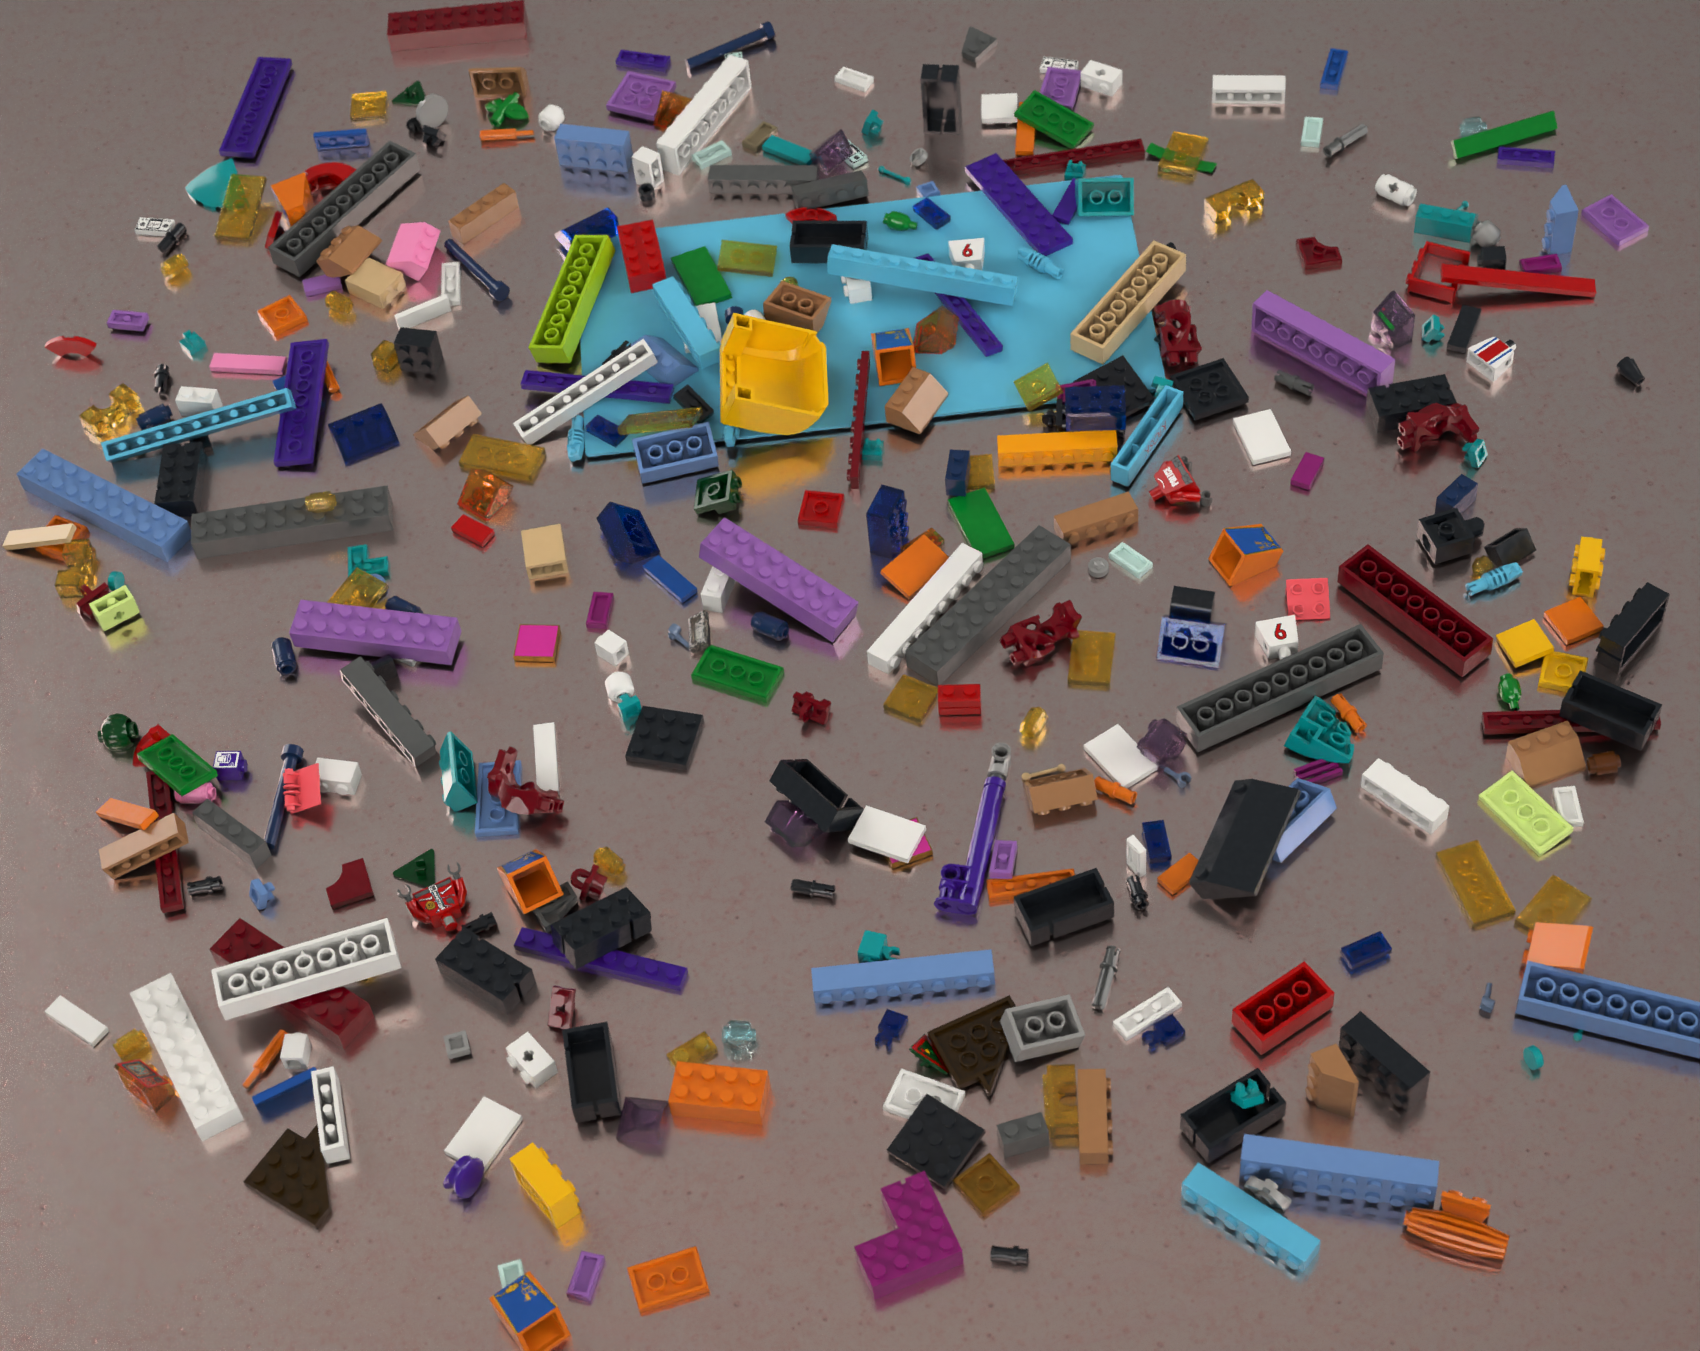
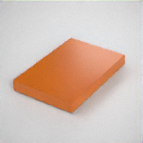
M924 534L886 565L880 574L910 600L924 587L949 556Z
M696 1246L627 1267L640 1313L710 1292Z

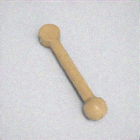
M1059 764L1055 768L1032 774L1023 773L1022 780H1030V778L1057 771L1064 772L1066 767L1064 764Z

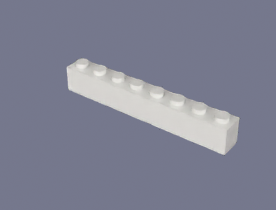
M642 339L513 423L526 445L530 446L657 364L655 355L645 340Z
M961 543L867 650L868 664L888 675L893 669H896L902 658L906 655L905 651L929 627L936 623L937 618L946 612L949 604L959 597L962 589L971 583L975 574L981 572L984 565L982 552Z

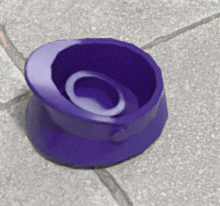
M470 1155L461 1157L446 1175L443 1181L444 1188H454L455 1193L461 1199L471 1197L482 1181L484 1175L483 1161Z

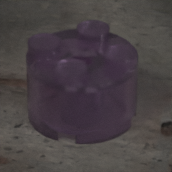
M1165 718L1159 721L1154 719L1149 724V731L1145 737L1138 742L1137 748L1143 756L1161 769L1170 766L1167 764L1170 759L1175 761L1183 751L1187 742L1184 736L1187 737V733Z

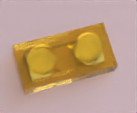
M704 1031L667 1053L666 1056L675 1069L677 1061L700 1063L718 1052V1050Z

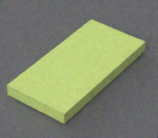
M1513 770L1479 794V800L1539 857L1573 832V827Z

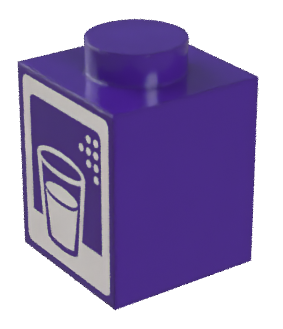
M216 751L213 768L217 771V780H243L248 764L247 760L243 758L241 751Z

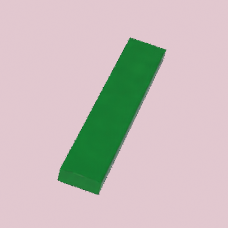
M1545 112L1451 140L1454 158L1458 159L1558 129L1555 112Z

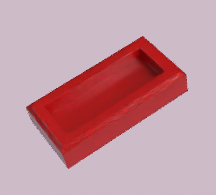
M276 211L265 243L266 249L275 241L282 212Z
M464 514L451 526L452 532L481 547L495 535L494 529Z

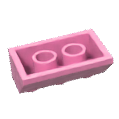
M425 222L400 224L385 265L419 282L428 269L441 230Z

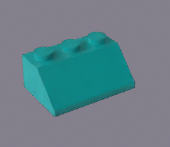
M1134 178L1075 179V198L1078 216L1134 215Z
M1420 203L1415 218L1414 233L1470 243L1474 232L1472 229L1477 222L1479 214Z
M450 731L446 734L440 749L439 766L442 771L443 802L446 806L457 812L478 803L473 753Z

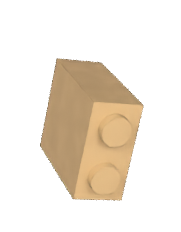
M367 258L354 274L345 280L349 294L382 309L406 286L402 272L371 258Z
M561 524L521 531L525 565L529 580L569 573Z

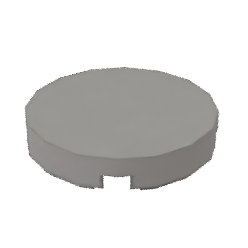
M429 94L424 97L426 99L423 102L420 101L418 104L416 118L423 127L426 125L437 128L447 117L448 104L442 96Z

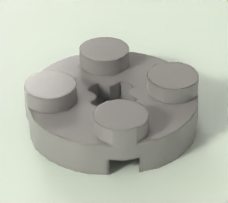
M1251 1175L1244 1185V1192L1280 1215H1283L1292 1203L1288 1196L1277 1190L1278 1185L1270 1179L1262 1181Z

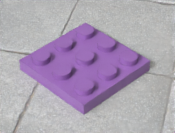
M628 71L606 104L607 110L655 121L676 89V82Z

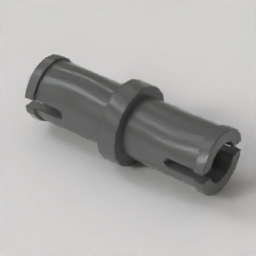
M1280 369L1277 371L1280 375L1275 374L1274 381L1287 385L1291 390L1296 389L1308 396L1312 393L1309 389L1314 390V384L1300 379L1298 375H1290Z

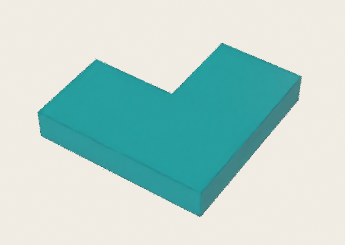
M367 544L347 547L348 578L350 582L361 580L369 574H379L382 577L389 576L388 556L369 559Z

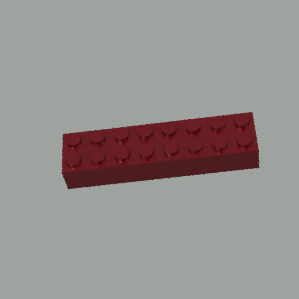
M524 0L388 13L387 38L391 52L527 39V12Z
M1369 544L1339 566L1337 579L1339 584L1461 677L1491 655L1494 638Z
M239 918L211 946L210 952L215 962L222 967L285 947ZM344 986L279 1004L280 1007L343 1049L374 1018L369 1003Z

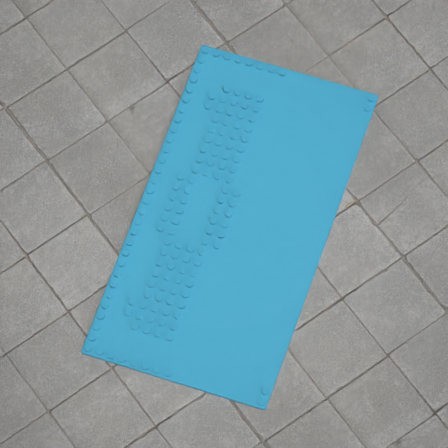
M1113 175L1095 178H1123V176ZM1072 180L1026 185V187L1052 215ZM982 191L825 209L836 215L837 221H867L868 251L915 258L929 253L935 262L952 265L949 257L948 241L984 238L985 256L983 271L1018 277L1013 306L965 298L1003 345L1002 352L987 357L984 356L934 292L870 281L872 300L850 304L849 297L844 295L843 286L846 283L842 284L841 276L827 274V263H791L790 239L792 223L786 219L785 213L655 228L666 279L673 276L677 283H681L684 294H688L671 262V257L706 246L732 293L731 299L715 304L721 337H723L728 326L725 321V311L727 308L737 306L743 309L744 314L750 310H758L764 315L763 303L781 281L832 298L824 325L816 335L819 341L823 342L826 346L829 404L820 418L802 432L851 427L852 421H855L853 405H857V401H854V390H858L856 374H859L860 370H857V359H861V351H869L870 354L865 425L888 423L886 422L885 405L901 383L879 386L871 333L909 328L915 353L919 325L946 327L942 354L915 353L916 368L930 373L948 392V397L933 417L1053 404L1057 400L1058 385L1073 383L1078 378L1122 355L1149 392L1156 391V388L1151 387L1154 376L1166 379L1159 345L1154 340L1157 335L1151 311L1103 365L1071 350L1070 333L1139 257L1131 215L1078 216L1076 211L1069 225L1059 222L1073 238V244L1046 256L1051 259L1053 264L1064 268L1063 276L1060 279H1056L1048 273L1042 274L1018 259L1019 248L1022 246L1029 249L1032 248ZM896 211L906 214L911 221L918 223L917 229L909 228L905 231L890 229L886 224H883L885 213ZM618 233L601 234L609 235L616 251L580 338L582 376H587L601 367L602 363L611 355V352L619 348L624 341H629L626 345L628 346L644 335L663 338L698 367L699 371L674 386L670 404L604 397L585 409L583 413L586 456L593 457L634 452L632 443L634 438L698 424L673 399L674 394L687 384L714 410V414L703 422H709L714 442L725 441V437L722 435L724 424L720 420V362L701 369L692 354L685 352L684 342L657 302L654 290L650 289L631 293ZM929 328V334L927 332V335H943L944 328H932V331ZM936 329H940V330H941V333H940V334H936L935 331H934V334H932V333H933V330H936ZM922 338V350H938L939 338ZM926 338L932 339V341H937L936 347H934L935 345H931V347L933 346V349L923 348L926 347V345H924L923 343L925 341L924 339ZM647 371L632 379L634 381L659 383ZM742 428L740 437H737L736 440L781 434L763 433Z

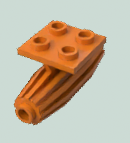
M1448 1190V1192L1442 1191L1440 1205L1443 1211L1413 1207L1411 1212L1406 1211L1403 1225L1407 1226L1408 1232L1435 1245L1465 1254L1504 1260L1510 1236L1482 1223L1485 1219H1489L1491 1205L1487 1204L1485 1199L1479 1197L1469 1199L1462 1197L1463 1194L1458 1191Z

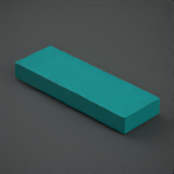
M771 135L762 145L763 151L799 165H810L817 157L815 151Z

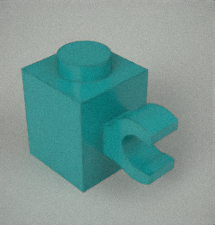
M865 930L857 952L859 963L883 961L884 959L895 960L896 958L890 956H900V949L895 946L888 947L886 934Z

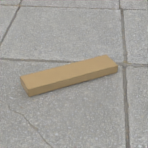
M71 523L9 531L2 546L5 550L70 543L77 527Z

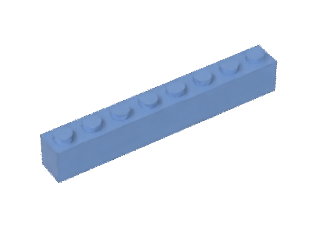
M992 949L811 968L815 1003L823 1004L830 1003L831 1001H852L860 998L873 999L879 996L894 997L899 994H919L927 991L941 992L946 989L961 990L967 987H987L995 984Z

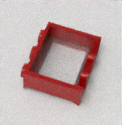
M1426 241L1424 247L1419 249L1418 260L1413 262L1412 273L1407 275L1405 283L1408 285L1407 293L1414 292L1446 300L1452 304L1461 284L1441 282V264L1469 266L1471 252Z

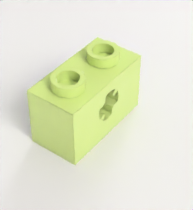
M126 585L89 604L95 619L103 631L140 613L135 599Z

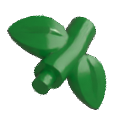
M517 92L508 95L504 100L496 98L485 104V109L494 113L489 120L494 127L499 128L506 116L513 120L529 118L525 108L518 104L520 95Z

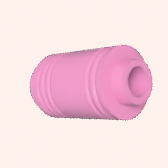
M208 782L184 796L174 791L175 800L180 802V804H202L207 798L210 801L216 798V788L213 787L212 783Z

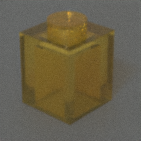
M383 340L371 353L373 365L380 371L390 373L399 363L394 344L387 340Z

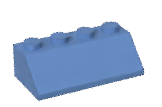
M1297 778L1288 786L1299 789L1301 794L1272 860L1281 863L1337 809L1330 788Z

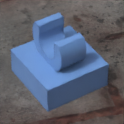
M259 878L251 880L249 896L258 910L267 908V900L274 898L271 891H274L275 887L271 882L263 885Z

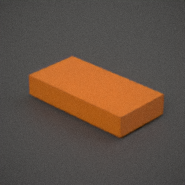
M1189 852L1158 876L1157 882L1170 894L1174 895L1189 883L1199 860Z

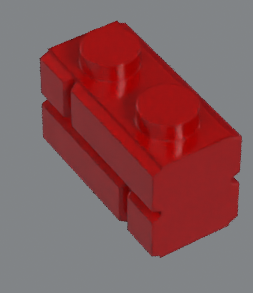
M980 684L938 685L939 715L981 714Z

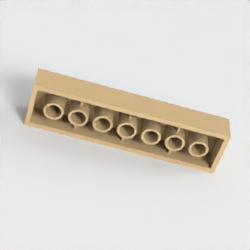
M1153 241L1070 333L1071 350L1103 365L1186 271V254Z

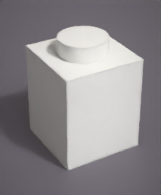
M610 630L600 635L594 642L597 655L615 667L629 654L626 640Z
M295 1032L284 1035L280 1059L285 1069L308 1068L312 1044L307 1034Z

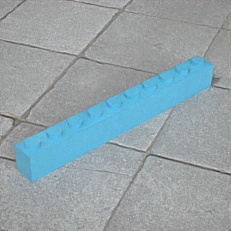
M832 244L827 262V274L1013 306L1017 291V276Z
M285 388L101 442L106 461L114 463L162 449L164 444L186 442L295 410L296 406L291 390Z

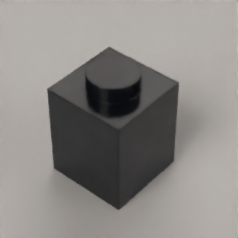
M1505 246L1481 247V253L1477 255V266L1501 270L1506 268Z

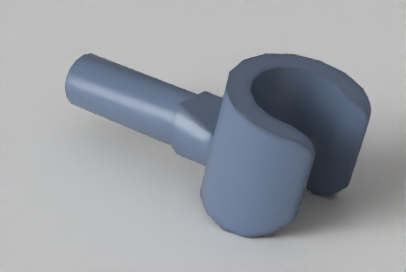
M673 623L668 629L669 638L672 640L677 639L686 648H690L691 644L680 635L682 631L680 626Z
M1165 767L1163 770L1177 780V785L1180 788L1186 787V782L1183 780L1191 782V775L1188 772L1178 774L1168 767Z
M1487 983L1485 994L1480 1004V1009L1488 1013L1492 1012L1496 1003L1495 1000L1490 999L1492 983Z

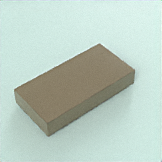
M763 121L742 140V146L757 152L771 135L778 133V127Z

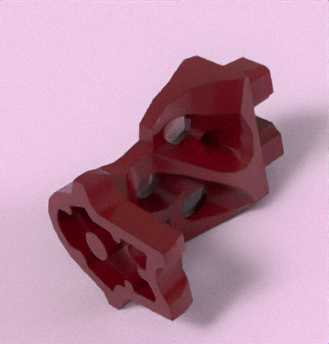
M1181 299L1170 300L1161 305L1154 306L1156 313L1154 315L1155 323L1164 322V327L1159 329L1161 336L1160 357H1166L1168 366L1179 365L1180 357L1185 358V365L1194 366L1198 362V354L1202 351V347L1197 338V328L1195 324H1191V306ZM1178 321L1180 328H1176L1172 322Z
M1434 403L1418 412L1407 413L1406 421L1399 423L1398 428L1402 435L1397 437V443L1402 449L1411 447L1414 452H1417L1422 442L1439 439L1445 431H1452L1456 435H1461L1467 443H1474L1478 439L1479 427L1471 418L1466 405L1455 403L1450 406H1444Z
M1071 600L1062 604L1060 602L1056 603L1052 608V616L1043 623H1040V616L1036 615L1010 626L1007 633L999 641L1005 649L1011 646L1014 647L1015 651L1009 656L1014 666L1023 663L1025 667H1029L1052 652L1057 641L1068 637L1070 639L1080 637L1077 627L1082 616L1076 612ZM1034 624L1036 627L1034 630L1027 629V626ZM1036 646H1043L1044 649L1039 651L1036 649Z
M509 747L507 751L499 749L493 769L487 775L489 794L499 798L501 806L513 813L531 815L553 812L561 813L564 800L557 798V791L551 789L544 791L533 781L527 782L522 786L516 783L513 774L518 753L516 748Z

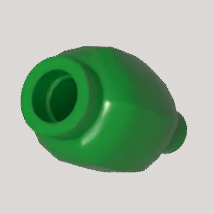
M896 211L885 213L883 224H886L888 228L898 231H905L909 228L916 230L918 225L917 222L911 221L906 214Z
M1504 674L1500 677L1498 684L1499 694L1502 700L1510 705L1511 711H1518L1520 709L1518 701L1521 698L1519 681L1512 674Z

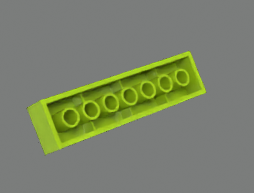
M609 235L574 236L528 347L536 363H571L616 251Z

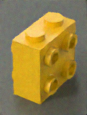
M1581 536L1580 545L1575 544L1574 557L1577 558L1572 559V572L1569 580V586H1573L1572 595L1593 598L1594 591L1599 590L1600 577H1602L1604 565L1601 561H1604L1606 549L1602 548L1603 539Z

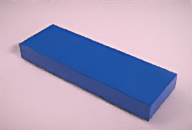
M1330 49L1320 88L1338 91L1348 57L1347 50Z
M366 128L314 132L313 135L317 150L370 145Z
M657 555L643 565L644 571L681 603L697 593V588L661 556Z
M312 1067L252 1096L255 1106L263 1105L312 1081L311 1071L317 1070L316 1067Z

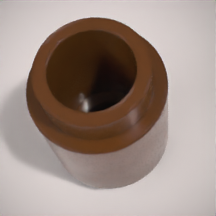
M1614 751L1592 754L1591 757L1586 758L1587 769L1590 775L1595 774V776L1615 773L1618 771V767H1621L1620 757L1618 754L1615 755Z

